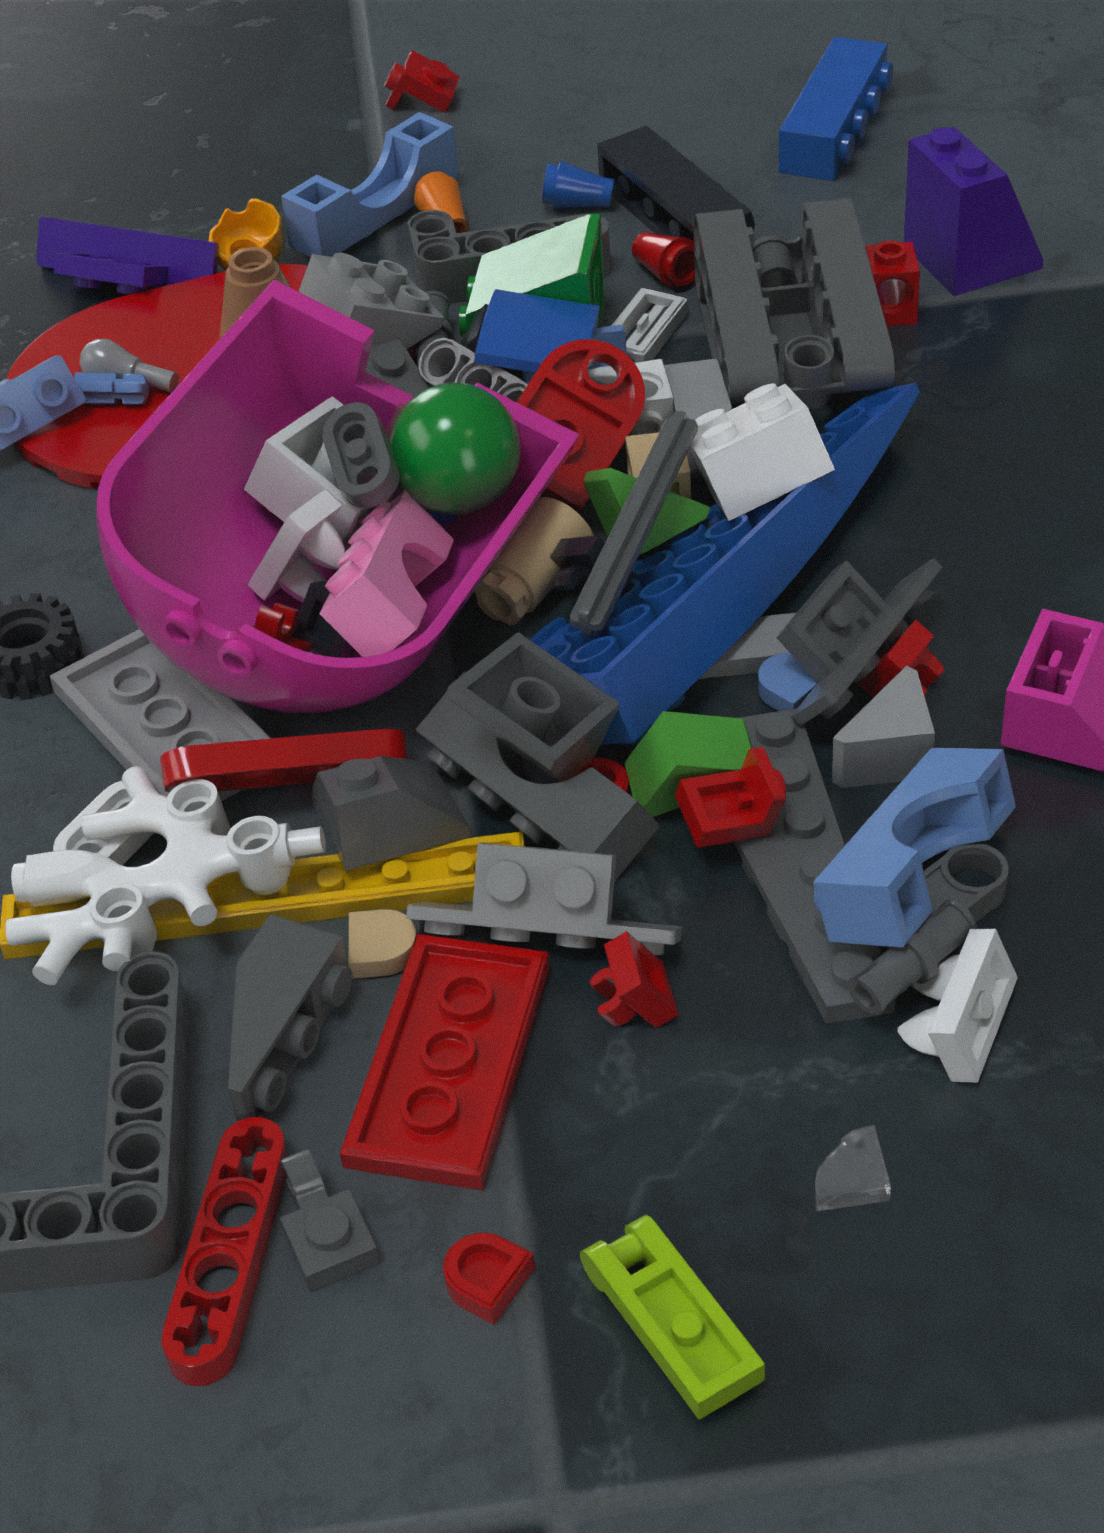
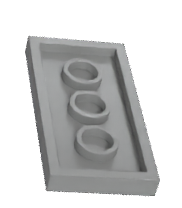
M140 629L50 675L54 693L126 770L135 766L144 768L157 792L166 797L169 793L164 789L160 756L171 749L190 745L270 739L229 697L214 691L181 670L163 655ZM241 790L219 791L218 794L222 802Z

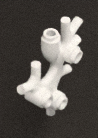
M139 766L131 767L122 776V782L131 798V802L118 810L83 815L82 830L86 840H94L136 833H157L163 835L167 840L166 850L159 858L139 867H125L108 857L83 850H61L27 855L26 862L14 864L12 867V887L19 903L29 902L32 907L37 908L71 903L88 897L91 899L86 905L74 910L7 919L5 930L8 943L14 946L50 941L32 970L34 976L47 985L57 984L72 958L82 946L96 939H102L104 944L102 959L104 967L111 971H119L120 967L125 962L130 961L131 957L136 954L153 951L157 929L148 909L149 906L166 899L177 900L185 907L194 925H208L217 916V909L207 891L209 883L225 874L237 872L241 883L256 894L270 895L278 892L288 881L291 866L295 864V857L326 852V841L322 826L291 830L288 823L277 824L273 819L266 816H252L239 821L230 829V824L218 791L210 781L193 779L176 786L166 797L155 790L144 768Z

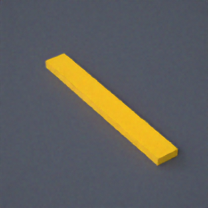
M513 832L466 838L345 871L337 854L295 859V864L291 866V872L286 885L278 892L270 895H259L246 888L241 883L237 872L225 874L214 879L207 886L208 894L217 909V916L213 922L205 926L194 925L185 907L177 900H162L149 906L148 909L157 929L156 941L257 929L262 927L270 914L294 922L305 923L349 917V912L381 909L402 911L407 910L408 904L420 901L446 904L473 902L478 843L524 846L523 833ZM14 894L3 895L0 949L4 960L42 955L50 941L11 946L6 937L5 925L7 919L74 910L86 905L91 898L88 897L71 903L34 908L29 902L19 903ZM96 939L83 945L80 950L103 948L104 944L102 939Z

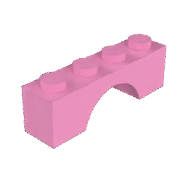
M405 490L391 503L386 500L380 505L371 507L359 520L362 526L348 541L351 547L337 562L340 569L325 585L330 594L319 614L362 657L392 651L418 629L427 604L415 587L446 561L454 541L441 525Z

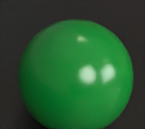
M465 383L439 384L414 396L397 416L390 436V445L399 469V484L402 489L422 507L444 515L472 514L495 503L512 484L521 458L519 431L508 409L488 391Z

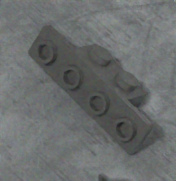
M935 558L902 579L885 600L876 593L846 560L831 571L776 638L818 682L791 716L799 726L819 713L825 720L829 719L850 701L853 693L848 689L849 685L862 680L878 665L881 658L876 651L879 648H885L899 637L908 626V623L903 619L904 615H910L915 612L934 593L929 584L942 568Z

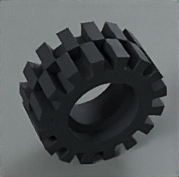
M30 593L28 601H22L21 594L10 596L12 604L6 606L0 600L1 697L11 699L15 691H18L21 700L31 699V691L40 689L42 696L51 694L50 685L52 683L50 675L84 657L78 630L70 607L65 602L60 605L58 598L51 595L43 602L41 593ZM33 644V645L28 646V647L19 648V647L24 646V645Z

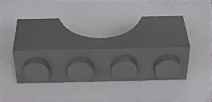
M445 694L415 729L433 746L426 756L454 780L457 779L462 771L473 779L467 789L495 812L503 804L516 812L509 822L538 846L548 837L559 846L558 850L616 855L614 882L660 827L657 821L636 799L593 767L559 783L538 784L526 781L522 765L523 757L506 746L447 698Z

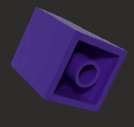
M954 126L937 128L929 134L909 139L904 242H913L917 260L953 296L1043 269L1044 259L1009 177L1002 169Z

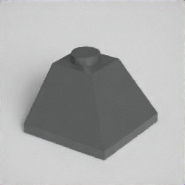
M519 632L453 682L445 694L447 698L511 750L558 783L571 779L595 758L621 704Z
M379 756L371 759H352L342 763L337 768L317 773L311 791L312 803L345 871L470 837L469 825L432 762Z

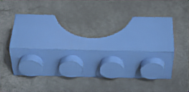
M418 112L386 132L383 150L377 165L368 178L356 188L349 190L326 178L315 175L282 195L281 199L289 247L309 257L312 254L333 257L335 253H341L361 239L370 236L375 230L394 218L403 215L407 210L415 206V186L424 175L440 171L453 177L455 180L459 178L454 126Z
M931 748L813 881L814 902L817 910L822 915L829 942L902 948L906 945L933 911L922 863L950 848L990 840L1016 807L1003 749Z

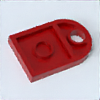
M581 339L557 347L541 363L517 403L579 434L572 452L542 495L565 503L581 515L590 500L583 484L586 472L610 468L626 443L625 436H630L638 423L645 403V386L642 375L636 364L626 353L609 343L599 340ZM595 363H605L614 369L617 380L609 385L597 384L589 377L587 368Z

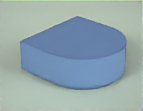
M781 653L766 659L758 670L759 696L767 705L777 711L798 708L818 683L791 653Z

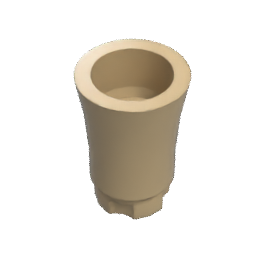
M547 497L539 498L475 589L477 604L482 611L491 619L502 621L509 626L517 624L526 613L532 612L547 594L555 588L554 579L561 568L550 556L559 541L564 538L594 536L586 521L574 509L559 500Z

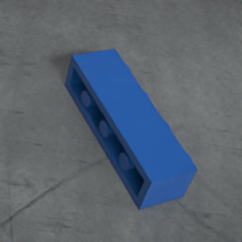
M833 37L779 129V173L834 181L843 163H850L855 141L857 138L862 139L864 137L868 117L870 114L875 115L877 113L880 96L883 91H889L892 83L893 63L887 62V43Z

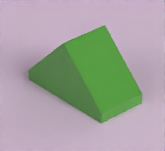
M612 468L588 471L583 481L607 536H609L637 479ZM669 491L640 554L649 551L705 520L708 517L710 507Z
M662 711L624 762L633 798L652 817L680 808L675 798V792L681 779L740 770L748 750L753 748L745 721L742 718Z

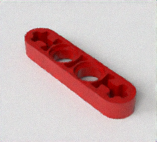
M376 729L183 746L163 753L160 756L166 792L170 793L179 784L193 779L210 781L219 792L314 783L318 772L337 768L342 763L352 759H371L379 756L408 759L404 732L396 729Z
M262 1117L242 1119L225 1130L220 1139L162 1330L161 1345L172 1375L181 1383L193 1387L207 1386L219 1381L231 1370L237 1357L286 1179V1173L281 1163V1159L289 1156L285 1138L280 1127L270 1119ZM255 1147H265L266 1151L258 1152L254 1158L251 1169L254 1180L246 1178L247 1174L243 1157L251 1156ZM235 1203L250 1204L257 1209L254 1217L247 1224L240 1227L229 1228L217 1222L220 1213L226 1207ZM229 1266L239 1272L236 1281L223 1291L208 1292L198 1286L202 1275L214 1267ZM200 1315L209 1317L207 1326L213 1344L202 1345L198 1355L188 1356L185 1347L196 1346L201 1336L203 1323Z

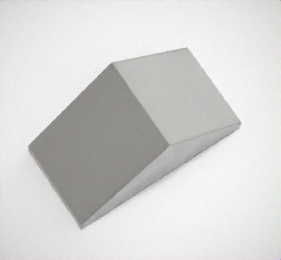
M906 666L833 737L832 783L846 788L902 782L931 748H934L935 731L917 670Z

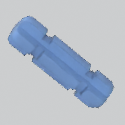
M75 372L74 379L85 396L83 404L118 405V400H122L123 405L141 406L146 404L147 397L149 396L147 377L143 374L124 373L123 379H119L118 373Z

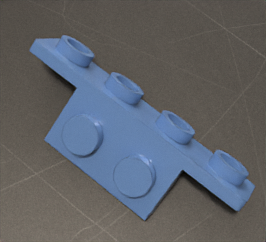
M55 355L12 380L4 379L0 382V450L85 402L83 392L61 356Z

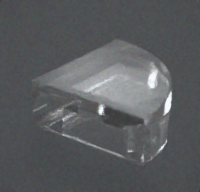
M874 1125L846 1134L841 1138V1144L819 1166L815 1179L816 1211L890 1201L891 1185Z

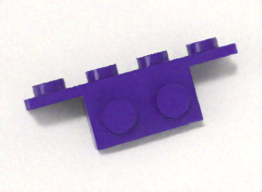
M41 217L38 225L36 263L38 266L54 268L55 274L73 276L74 286L103 288V281L117 283L118 293L134 294L146 291L147 287L166 286L217 273L219 245L212 241L53 217Z

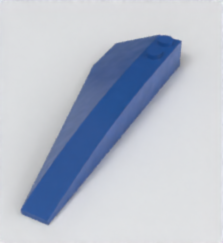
M916 383L872 391L824 425L826 433L820 434L835 470L728 521L716 503L710 507L708 517L705 520L661 543L664 548L663 551L655 552L643 559L636 560L632 569L635 575L626 590L621 592L604 629L597 631L594 636L583 635L581 630L573 627L570 622L567 624L564 617H557L529 639L621 703L601 745L616 744L619 748H626L639 743L662 711H670L680 705L685 699L684 693L770 607L824 542L879 463L920 393Z

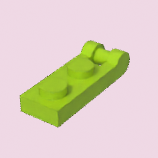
M644 1215L626 1225V1235L607 1245L603 1240H599L580 1251L581 1262L594 1286L599 1291L606 1293L699 1420L765 1381V1363L650 1216ZM639 1262L646 1266L632 1275L627 1271L628 1268Z

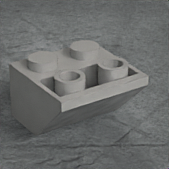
M335 253L333 257L312 254L299 289L300 293L375 330L371 346L400 339L407 350L441 328L445 319L429 301V295L419 289L407 276L408 271L403 266L389 260H380L378 264L361 262L357 258L345 253Z

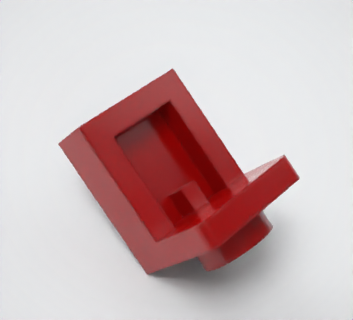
M411 50L404 65L395 62L387 77L384 87L391 91L385 106L394 110L402 93L406 92L444 113L452 100L460 76L452 72L444 63L430 60Z
M757 747L748 750L740 770L681 779L675 792V798L697 848L769 836L779 812L786 802V785L781 772L776 768L773 769L765 749Z

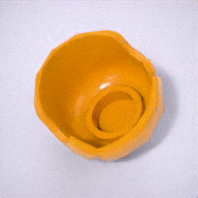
M250 199L246 209L241 212H234L229 208L225 209L218 225H215L210 230L208 240L219 245L218 265L226 271L229 267L230 257L235 252L250 247L268 250L272 254L273 260L277 262L281 256L284 239L282 218L274 205L260 199Z

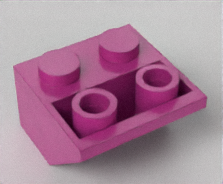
M1042 609L1006 690L1001 746L1104 772V623Z

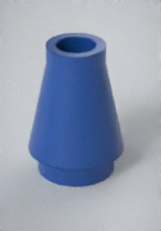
M561 160L559 165L547 164L542 203L553 204V210L589 207L610 208L614 179L599 176Z

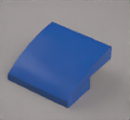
M495 289L481 327L474 363L536 373L544 359L557 347L575 340L593 339L598 324L600 306Z

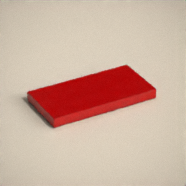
M417 934L340 1151L343 1168L483 1191L549 972L548 952Z

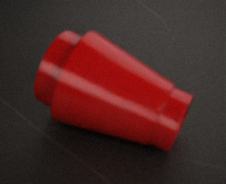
M643 232L635 238L632 244L634 259L651 271L665 285L679 287L688 285L695 280L694 242L691 239Z

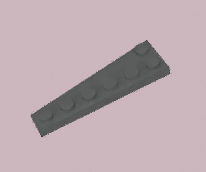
M796 709L739 717L747 725L753 748L763 747L773 769L776 768L781 772L786 785V802L779 812L770 835L733 842L742 858V868L751 885L756 884L767 904V915L779 937L788 945L789 956L825 1023L830 1024L878 1016L875 1013L872 1015L868 1014L859 1007L849 992L848 980L853 975L859 974L882 955L879 946L829 942L822 915L817 910L814 902L813 881L843 849L845 844L805 725L799 726L791 717ZM895 1000L887 1005L885 1010L879 1015L894 1013Z

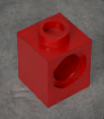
M888 240L875 245H865L886 326L917 324L920 269L913 242Z

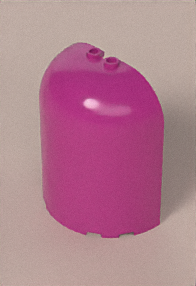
M273 280L108 464L102 475L97 494L96 518L99 545L111 583L134 623L163 655L200 683L242 703L285 713H326L351 708L375 699L399 685L427 659L572 452L579 434L476 382L474 386L480 387L494 395L512 415L520 436V463L512 484L495 503L472 514L458 515L455 521L441 525L454 541L446 561L415 587L427 604L418 629L394 650L369 657H362L356 650L352 658L323 656L311 648L310 652H306L278 641L252 627L255 625L260 607L266 606L273 609L274 603H280L299 610L300 613L303 603L294 599L282 588L264 601L248 586L250 579L284 524L281 519L267 510L265 506L244 490L265 441L333 396L343 405L354 402L369 405L383 423L390 442L391 431L397 416L414 396L366 372L375 330ZM315 564L326 582L337 572L336 570L327 569Z

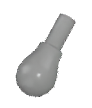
M95 339L86 344L80 353L79 364L82 372L118 373L119 379H123L124 373L143 374L147 377L148 386L171 393L178 385L179 375L177 372L143 363L142 358L132 355L121 345L109 339Z

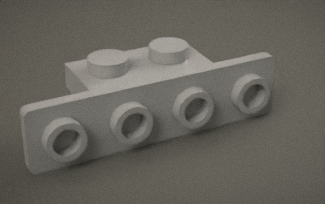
M478 843L473 906L420 901L408 904L406 915L407 919L425 920L424 932L432 934L464 935L465 925L490 927L491 939L529 942L531 931L557 933L556 945L573 948H596L597 937L614 939L627 931L654 955H663L664 944L674 945L681 941L682 926L611 920L616 855L493 843Z

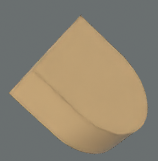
M390 909L349 912L348 964L352 970L353 979L388 976L405 969L417 936L415 925L411 919H407L406 915L399 911Z

